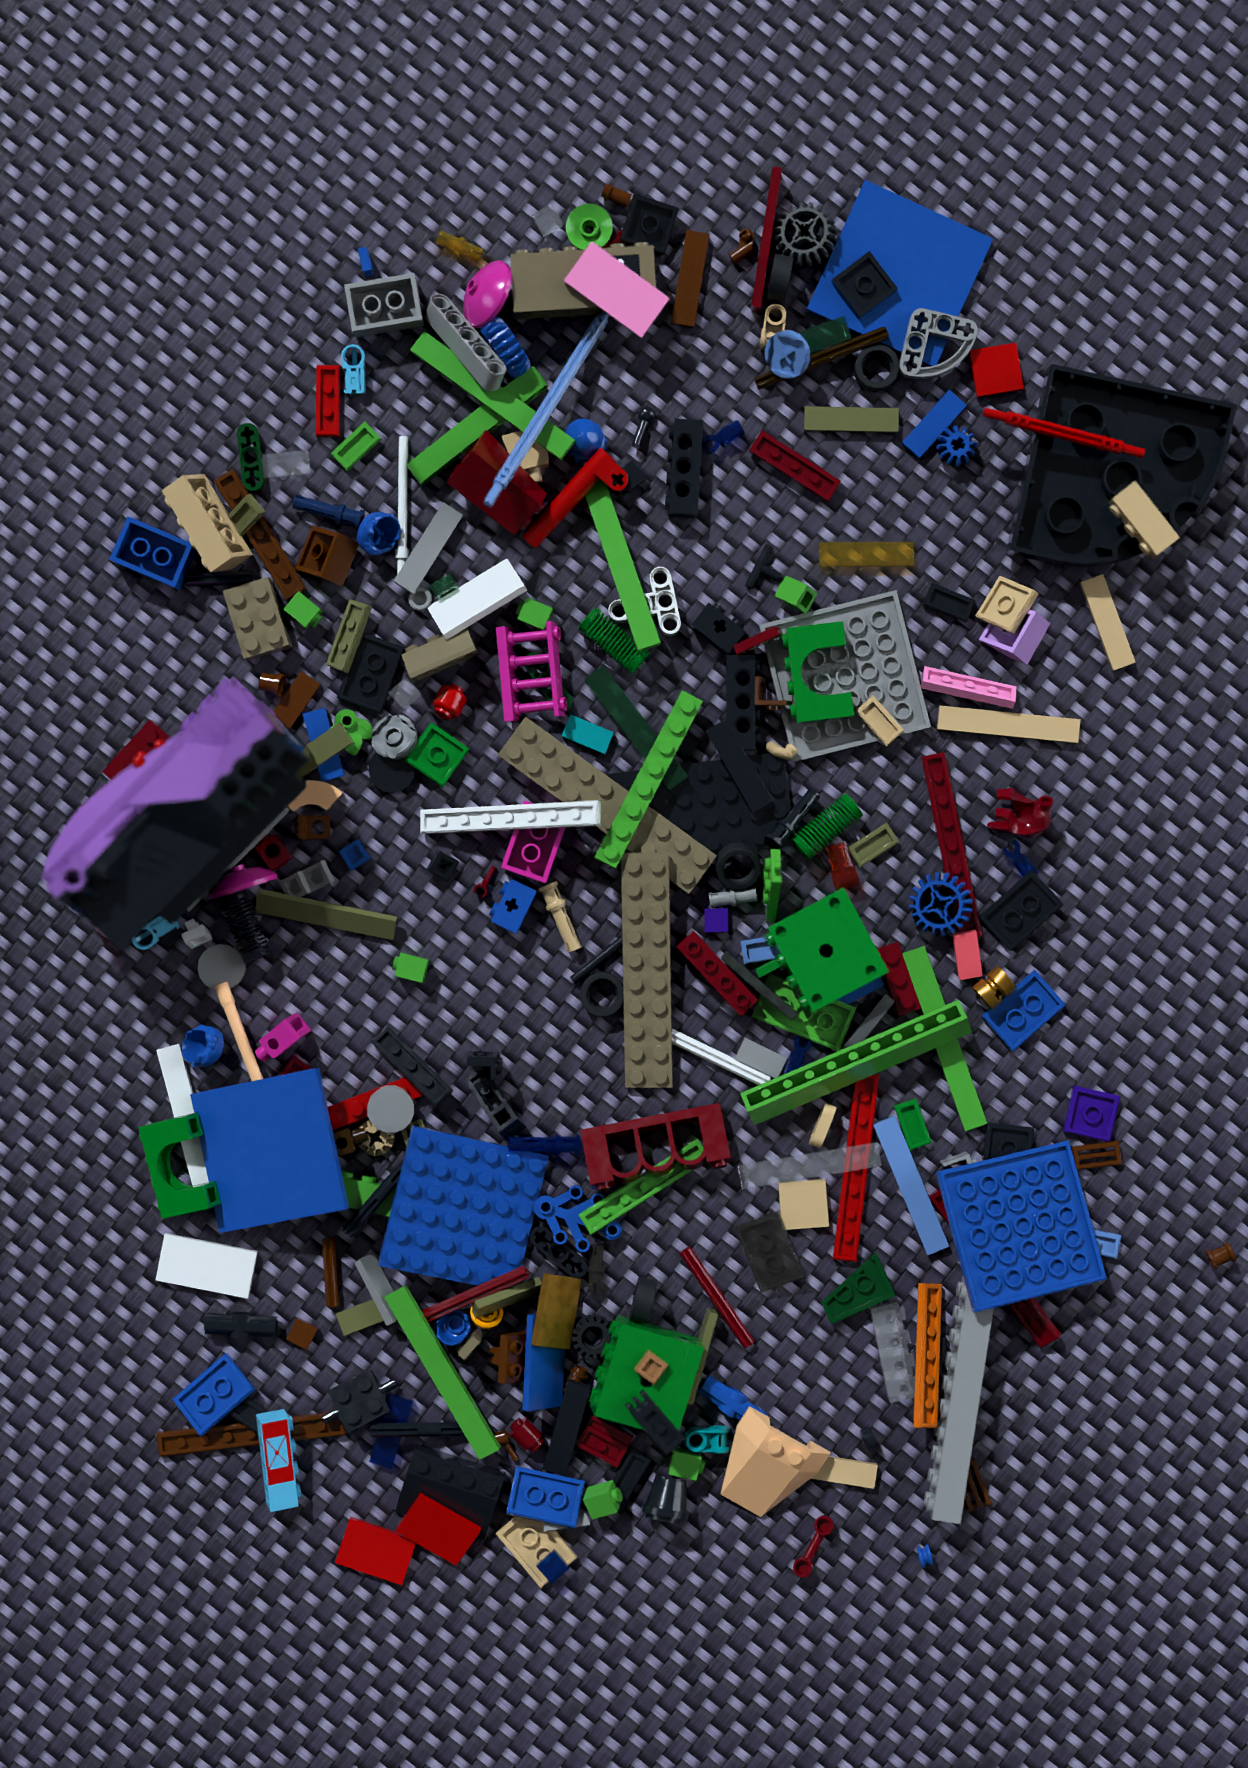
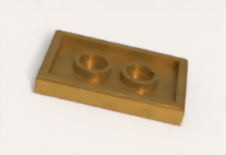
M543 1273L531 1345L570 1350L582 1279Z

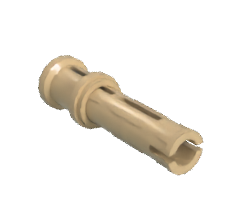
M555 881L538 888V891L542 892L547 904L545 908L554 917L569 953L582 946L564 907L566 901L562 899L557 888L558 882Z

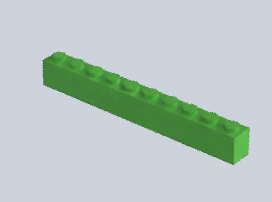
M957 1000L740 1094L754 1125H757L970 1034L972 1030L961 1003Z

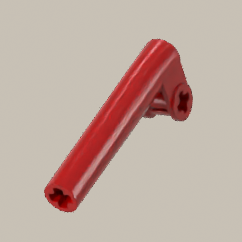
M600 447L526 530L522 537L534 548H537L600 479L611 489L619 491L628 484V474ZM621 473L624 483L622 485L619 483L614 485L612 483L614 480L612 475L618 476Z

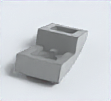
M325 860L279 881L284 894L303 897L334 882V879Z

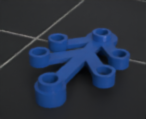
M578 1185L570 1187L569 1191L555 1198L550 1196L539 1197L534 1203V1212L539 1218L547 1220L553 1233L554 1242L562 1245L567 1241V1234L560 1229L555 1217L557 1216L565 1219L576 1242V1250L581 1253L586 1252L590 1247V1243L583 1237L578 1224L585 1225L578 1214L595 1204L593 1202L595 1196H600L602 1199L604 1196L601 1193H595L591 1199L568 1210L558 1206L571 1199L578 1200L581 1198L583 1191ZM572 1189H579L580 1195L573 1197L571 1194ZM543 1203H548L550 1205V1210L544 1212L541 1209V1205ZM612 1221L598 1231L603 1232L606 1239L616 1240L620 1237L622 1228L619 1223ZM610 1226L616 1227L617 1232L615 1235L609 1234L608 1228ZM562 1233L565 1237L564 1241L558 1242L556 1235ZM585 1241L587 1243L586 1249H579L578 1243Z

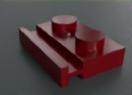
M591 1414L576 1442V1446L618 1467L633 1439V1435Z

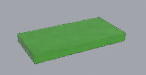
M768 973L765 984L795 1009L799 1015L795 1020H790L760 994L751 1017L840 1051L856 1007L835 1000L809 1014L808 1010L803 1011L797 1000L800 998L797 989L792 990L786 979Z

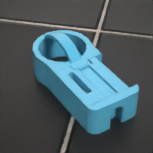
M348 345L341 354L343 369H346L345 388L347 390L343 391L346 394H364L366 392V355L358 345ZM351 348L352 366L348 365L345 360V354ZM356 348L359 349L362 355L361 361L358 365Z
M159 914L143 928L147 929V931L134 938L132 942L136 948L141 950L149 949L160 941L159 937L175 929V927L179 929V922L176 920L171 925ZM150 934L153 935V939L149 944H138L143 938Z

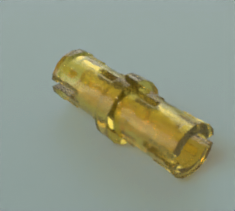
M440 230L438 235L441 238L437 237L435 244L454 251L455 255L459 256L461 254L477 263L481 261L480 255L483 256L484 248L467 242L464 237L458 238L444 232V230Z

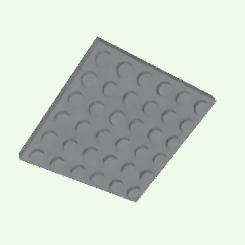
M897 590L759 625L760 633L776 626L780 627L783 634H785V629L789 627L841 621L844 624L846 645L841 648L812 652L803 661L801 675L805 685L814 693L831 695L851 692L854 716L851 718L796 724V720L791 719L790 706H780L788 744L791 743L798 749L797 754L794 755L793 762L880 741L855 712L873 695L905 730L900 735L931 728ZM779 637L764 644V649L777 700L792 701V705H794L793 695H788L787 681H791L790 672L785 671L784 658L788 657L787 648H783L782 638Z

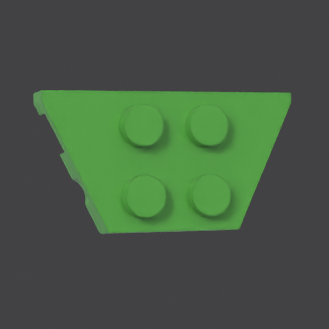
M771 849L770 858H765L763 904H766V923H775L781 888L779 849Z

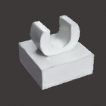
M194 919L185 922L188 931L181 935L184 942L191 949L213 939L210 931L203 924L199 925Z

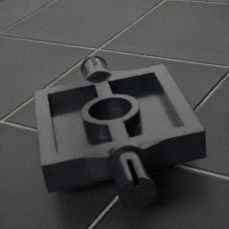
M368 1369L328 1390L333 1401L334 1410L321 1417L325 1425L338 1418L343 1423L347 1433L351 1434L391 1413L386 1402L385 1393L398 1386L394 1378L381 1385L376 1381L371 1369Z

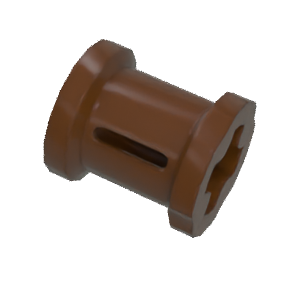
M1224 1242L1223 1246L1212 1251L1209 1249L1205 1251L1208 1262L1213 1270L1218 1269V1266L1229 1261H1236L1235 1254L1228 1242Z

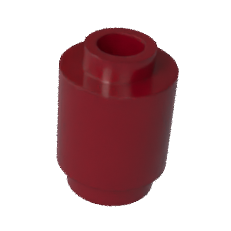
M526 1417L522 1420L517 1418L511 1424L509 1435L525 1451L529 1450L533 1453L544 1442V1438L541 1436L542 1433Z

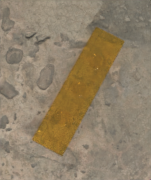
M819 542V567L914 566V542Z

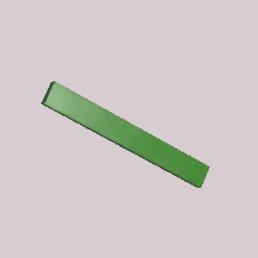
M425 331L410 349L413 354L522 433L535 415L536 411L501 386L496 391L484 389L449 348ZM547 420L535 442L562 460L575 443V440Z
M600 479L585 497L638 652L659 646L661 642L607 485Z
M925 946L902 953L923 1015L945 1006ZM958 1039L935 1048L964 1131L987 1124Z
M404 1285L384 1297L479 1460L498 1451L501 1448L500 1444L408 1287Z

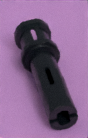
M809 789L785 819L778 820L776 828L772 833L764 837L766 844L772 849H779L781 851L784 842L795 834L796 826L820 798L819 794L813 789Z

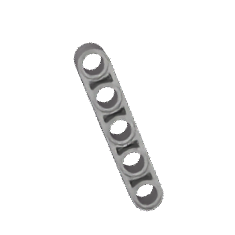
M443 294L432 295L425 313L426 321L484 389L488 391L498 390L506 372L505 364L447 296Z

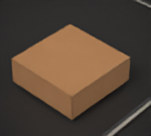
M648 1350L634 1370L652 1384H655L668 1364Z

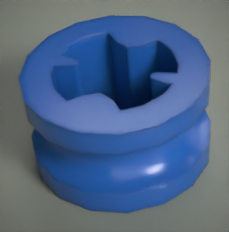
M928 1544L924 1548L916 1547L921 1567L925 1568L926 1564L933 1566Z

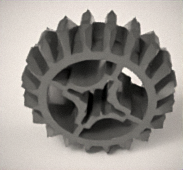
M800 202L799 209H795L791 205V213L783 211L782 214L785 219L777 220L779 227L774 228V232L777 235L774 237V242L778 244L776 248L778 252H782L781 255L793 257V264L798 261V266L802 267L804 261H807L808 266L811 267L812 260L816 259V262L820 264V256L828 258L827 250L834 251L832 243L837 242V235L835 233L838 230L837 226L834 225V217H829L830 213L828 210L822 212L820 204L814 209L813 203L810 202L807 208H804V204ZM811 219L808 222H801V220ZM823 226L824 235L822 240L818 242L816 234L819 232V228ZM793 227L795 235L792 237L793 240L788 243L787 236L789 230ZM801 232H802V233H804V232L808 233V232H809V233H810V237H809V236L805 237V235H804V237H802ZM803 247H810V248H811V249H808V250H801Z

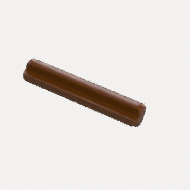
M326 1237L322 1240L326 1306L332 1308L339 1305L336 1242L334 1237Z

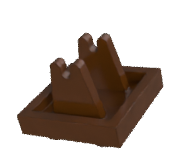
M526 1331L503 1334L500 1338V1347L489 1348V1352L494 1353V1357L488 1358L489 1362L499 1366L498 1383L508 1384L524 1381Z

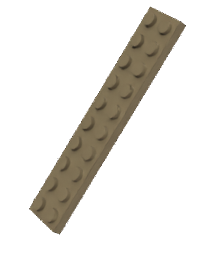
M527 717L523 719L498 754V756L562 802L600 801L601 826L596 827L606 834L629 792ZM649 806L626 847L631 852H669L670 881L688 894L717 856Z
M624 852L621 857L625 1088H672L669 852Z

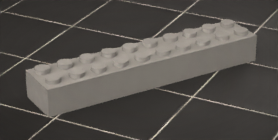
M963 1276L962 1281L958 1282L956 1287V1296H959L958 1305H954L952 1319H955L954 1329L951 1328L949 1333V1343H952L951 1352L946 1353L945 1366H948V1372L942 1378L944 1398L939 1399L938 1412L941 1413V1417L934 1431V1435L937 1436V1443L931 1449V1459H934L933 1469L929 1468L927 1476L930 1489L924 1495V1506H926V1511L929 1512L932 1520L961 1524L994 1309L972 1312Z

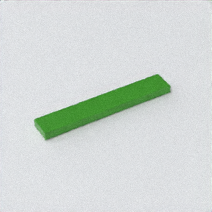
M695 1139L679 1149L677 1154L682 1159L694 1160L702 1154L704 1148L700 1141ZM670 1156L654 1165V1167L665 1165L669 1161ZM676 1163L674 1168L663 1176H653L645 1171L636 1180L626 1183L578 1215L590 1235H592L692 1170H686Z

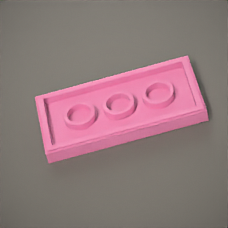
M594 242L589 244L564 280L567 285L641 339L670 299Z

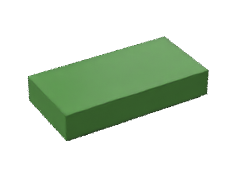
M364 421L331 455L349 471L382 439Z

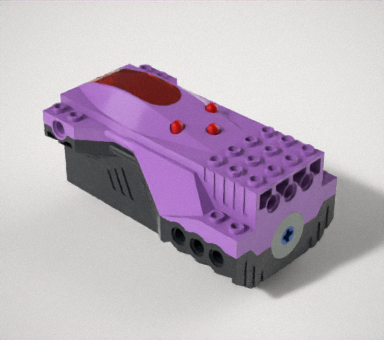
M234 676L230 680L225 677L218 684L213 693L214 696L212 697L209 694L196 710L198 713L195 714L192 711L183 720L178 733L166 741L162 739L155 740L154 749L148 753L144 751L137 752L132 764L104 783L84 801L70 818L50 850L45 863L44 874L41 877L48 883L46 889L68 909L85 917L121 951L158 913L172 925L306 788L307 781L297 771L309 760V748L263 701L260 702Z

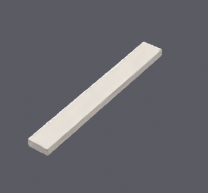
M600 801L420 810L421 834L601 826Z

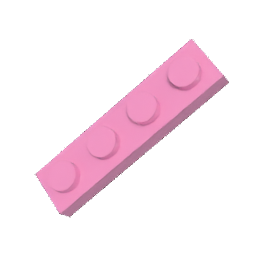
M926 666L922 673V689L990 703L1000 707L1012 709L1014 707L1016 686Z

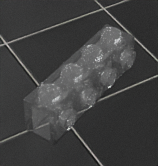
M897 1301L873 1305L869 1309L887 1398L890 1403L912 1399L915 1397V1376H913L912 1367H915L916 1364L913 1352L909 1353L907 1344L911 1343L909 1330H904L903 1321L906 1320L904 1306L900 1307Z

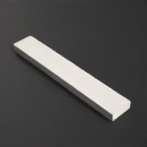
M181 1044L156 1050L174 1117L194 1113L190 1096L194 1092L186 1062L181 1055ZM199 1137L181 1141L192 1185L209 1182Z

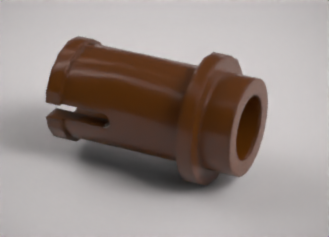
M606 183L601 197L605 198L604 201L610 200L627 208L632 194L614 187L613 183L610 185Z
M575 1365L574 1368H571L570 1372L572 1374L569 1379L583 1383L584 1379L588 1378V1370L584 1367Z

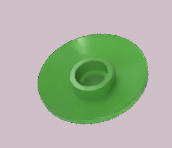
M583 204L576 207L569 214L566 221V234L569 241L578 249L586 250L591 242L600 245L602 248L611 238L613 231L612 220L608 212L602 207L595 204ZM589 226L594 229L590 234L585 232V229Z

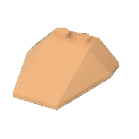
M749 1406L736 1427L721 1495L762 1517L816 1475L829 1457L830 1451L812 1441H809L807 1446L770 1426V1417Z

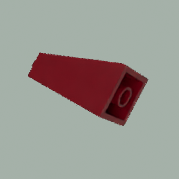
M485 430L460 459L447 483L515 535L519 529H526L532 520L530 517L533 513L538 515L545 506L543 500L547 493L519 466L508 486L500 492L492 507H488L483 503L494 485L495 477L510 455Z

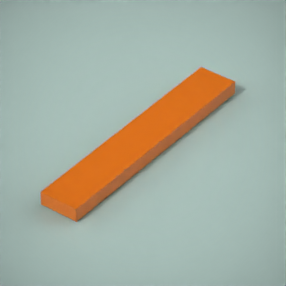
M918 1283L914 1427L937 1428L942 1284Z

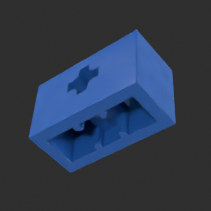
M511 879L510 882L505 881L499 893L503 897L499 904L494 903L489 915L493 916L491 922L517 934L538 891L514 879ZM514 898L516 899L518 909H513L510 912L506 902L507 900L512 901Z

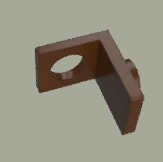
M755 676V705L766 706V710H780V706L792 705V701L766 700V677Z
M298 815V820H295V834H298V839H330V816ZM317 820L325 824V830L321 834H315L312 831V824Z

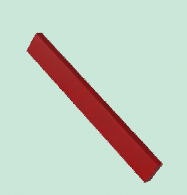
M874 1074L857 1081L853 1086L832 1257L836 1260L857 1261L879 1074Z

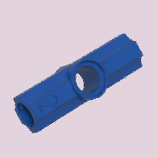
M710 1374L705 1377L698 1389L701 1395L714 1402L723 1413L733 1419L737 1418L740 1420L749 1406L768 1416L765 1411L748 1401V1398L733 1387L729 1388Z

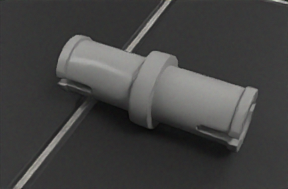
M756 887L743 890H733L730 888V891L709 893L711 908L725 905L735 907L739 903L758 902Z

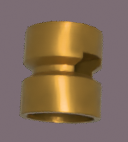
M996 966L987 974L986 980L981 979L972 989L993 1010L1002 1002L1003 996L1008 997L1017 987L1000 967Z

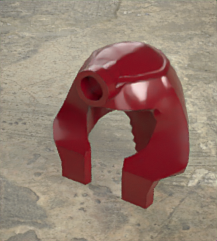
M1014 788L997 789V799L1011 800L1015 809V815L1011 809L996 808L995 819L1000 821L989 822L987 824L989 830L1002 831L1025 838L1036 837L1047 830L1051 822L1050 808L1053 806V799L1051 797L1042 796L1033 801L1019 794Z

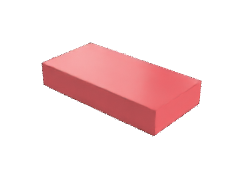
M974 929L953 933L958 979L964 980L983 976L977 931Z

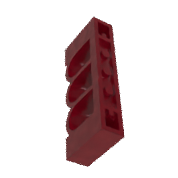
M720 1103L580 1130L590 1186L597 1191L609 1190L610 1186L615 1185L614 1179L620 1182L636 1180L642 1174L643 1169L653 1176H663L668 1174L676 1163L686 1170L697 1169L706 1161L708 1167L713 1166V1169L724 1168L727 1166V1163H731ZM699 1122L704 1144L703 1152L697 1159H682L677 1154L672 1127ZM667 1128L671 1148L670 1159L665 1165L660 1167L651 1166L644 1159L639 1133ZM634 1134L638 1153L637 1166L628 1173H620L611 1165L607 1139Z

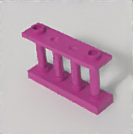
M546 621L547 630L514 633L511 628L506 626L496 627L504 722H520L519 716L522 713L554 710V716L565 717L567 700L566 697H563L558 640H561V631L557 623ZM548 640V654L522 657L514 655L513 646L516 643ZM550 663L551 677L518 680L516 678L515 669L518 666ZM552 686L553 701L526 704L518 702L517 693L520 690Z

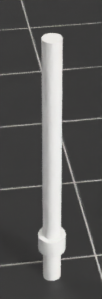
M399 436L398 521L401 534L398 540V548L395 549L397 575L409 557V549H407V436Z

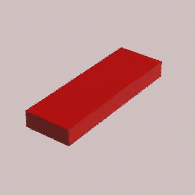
M316 365V437H340V365Z

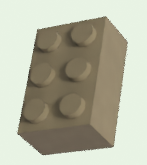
M266 577L223 591L240 649L246 661L293 648L273 582L270 578Z

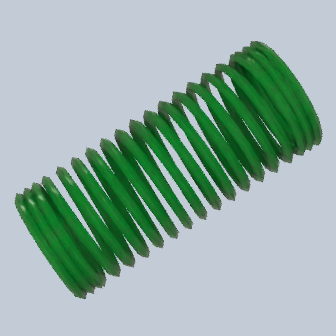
M595 607L579 625L578 630L583 635H586V637H590L589 640H593V643L596 642V646L599 645L602 651L606 650L605 653H609V656H612V659H615V662H618L619 665L622 664V667H625L628 673L633 674L650 654V651L644 650L639 653L637 650L629 659L637 648L635 646L626 656L634 646V641L622 654L633 640V637H631L619 651L630 637L628 635L616 648L627 634L625 632L613 645L624 629L607 646L621 627L619 626L604 643L617 627V624L601 640L614 624V621L598 637L600 632L611 621V618L604 623L608 615L601 620L605 614L602 613L600 615L601 610ZM601 620L598 626L592 631L594 626ZM604 623L601 629L595 634L597 629Z
M843 793L840 799L833 801V804H830L827 810L824 809V812H820L817 818L814 817V820H811V823H807L808 826L801 828L798 834H794L791 840L796 843L795 846L805 858L811 860L812 857L816 856L814 850L819 853L817 847L822 850L820 844L826 848L823 841L829 845L826 838L832 842L829 835L833 839H835V836L839 837L838 833L842 834L841 830L845 831V828L848 829V825L852 826L851 822L855 823L854 819L858 821L863 816V813L856 803L846 793ZM833 807L838 811V813L840 814V816L835 812V810L833 809ZM830 810L835 814L838 820L832 815ZM827 813L832 817L835 823L829 818ZM824 816L829 820L832 826L826 821ZM821 819L826 823L829 829L823 824ZM818 822L823 826L826 832L820 827ZM815 825L820 829L824 836L818 831ZM812 828L817 832L821 839L816 835ZM809 831L814 835L818 842L813 838Z

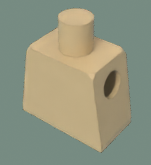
M521 431L502 435L503 443L509 454L523 433ZM534 441L520 466L537 484L543 482L540 469L549 467L548 451Z

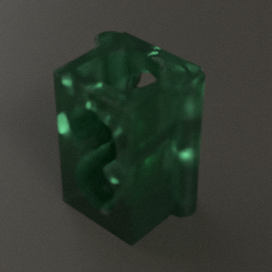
M450 573L429 585L438 600L458 588Z

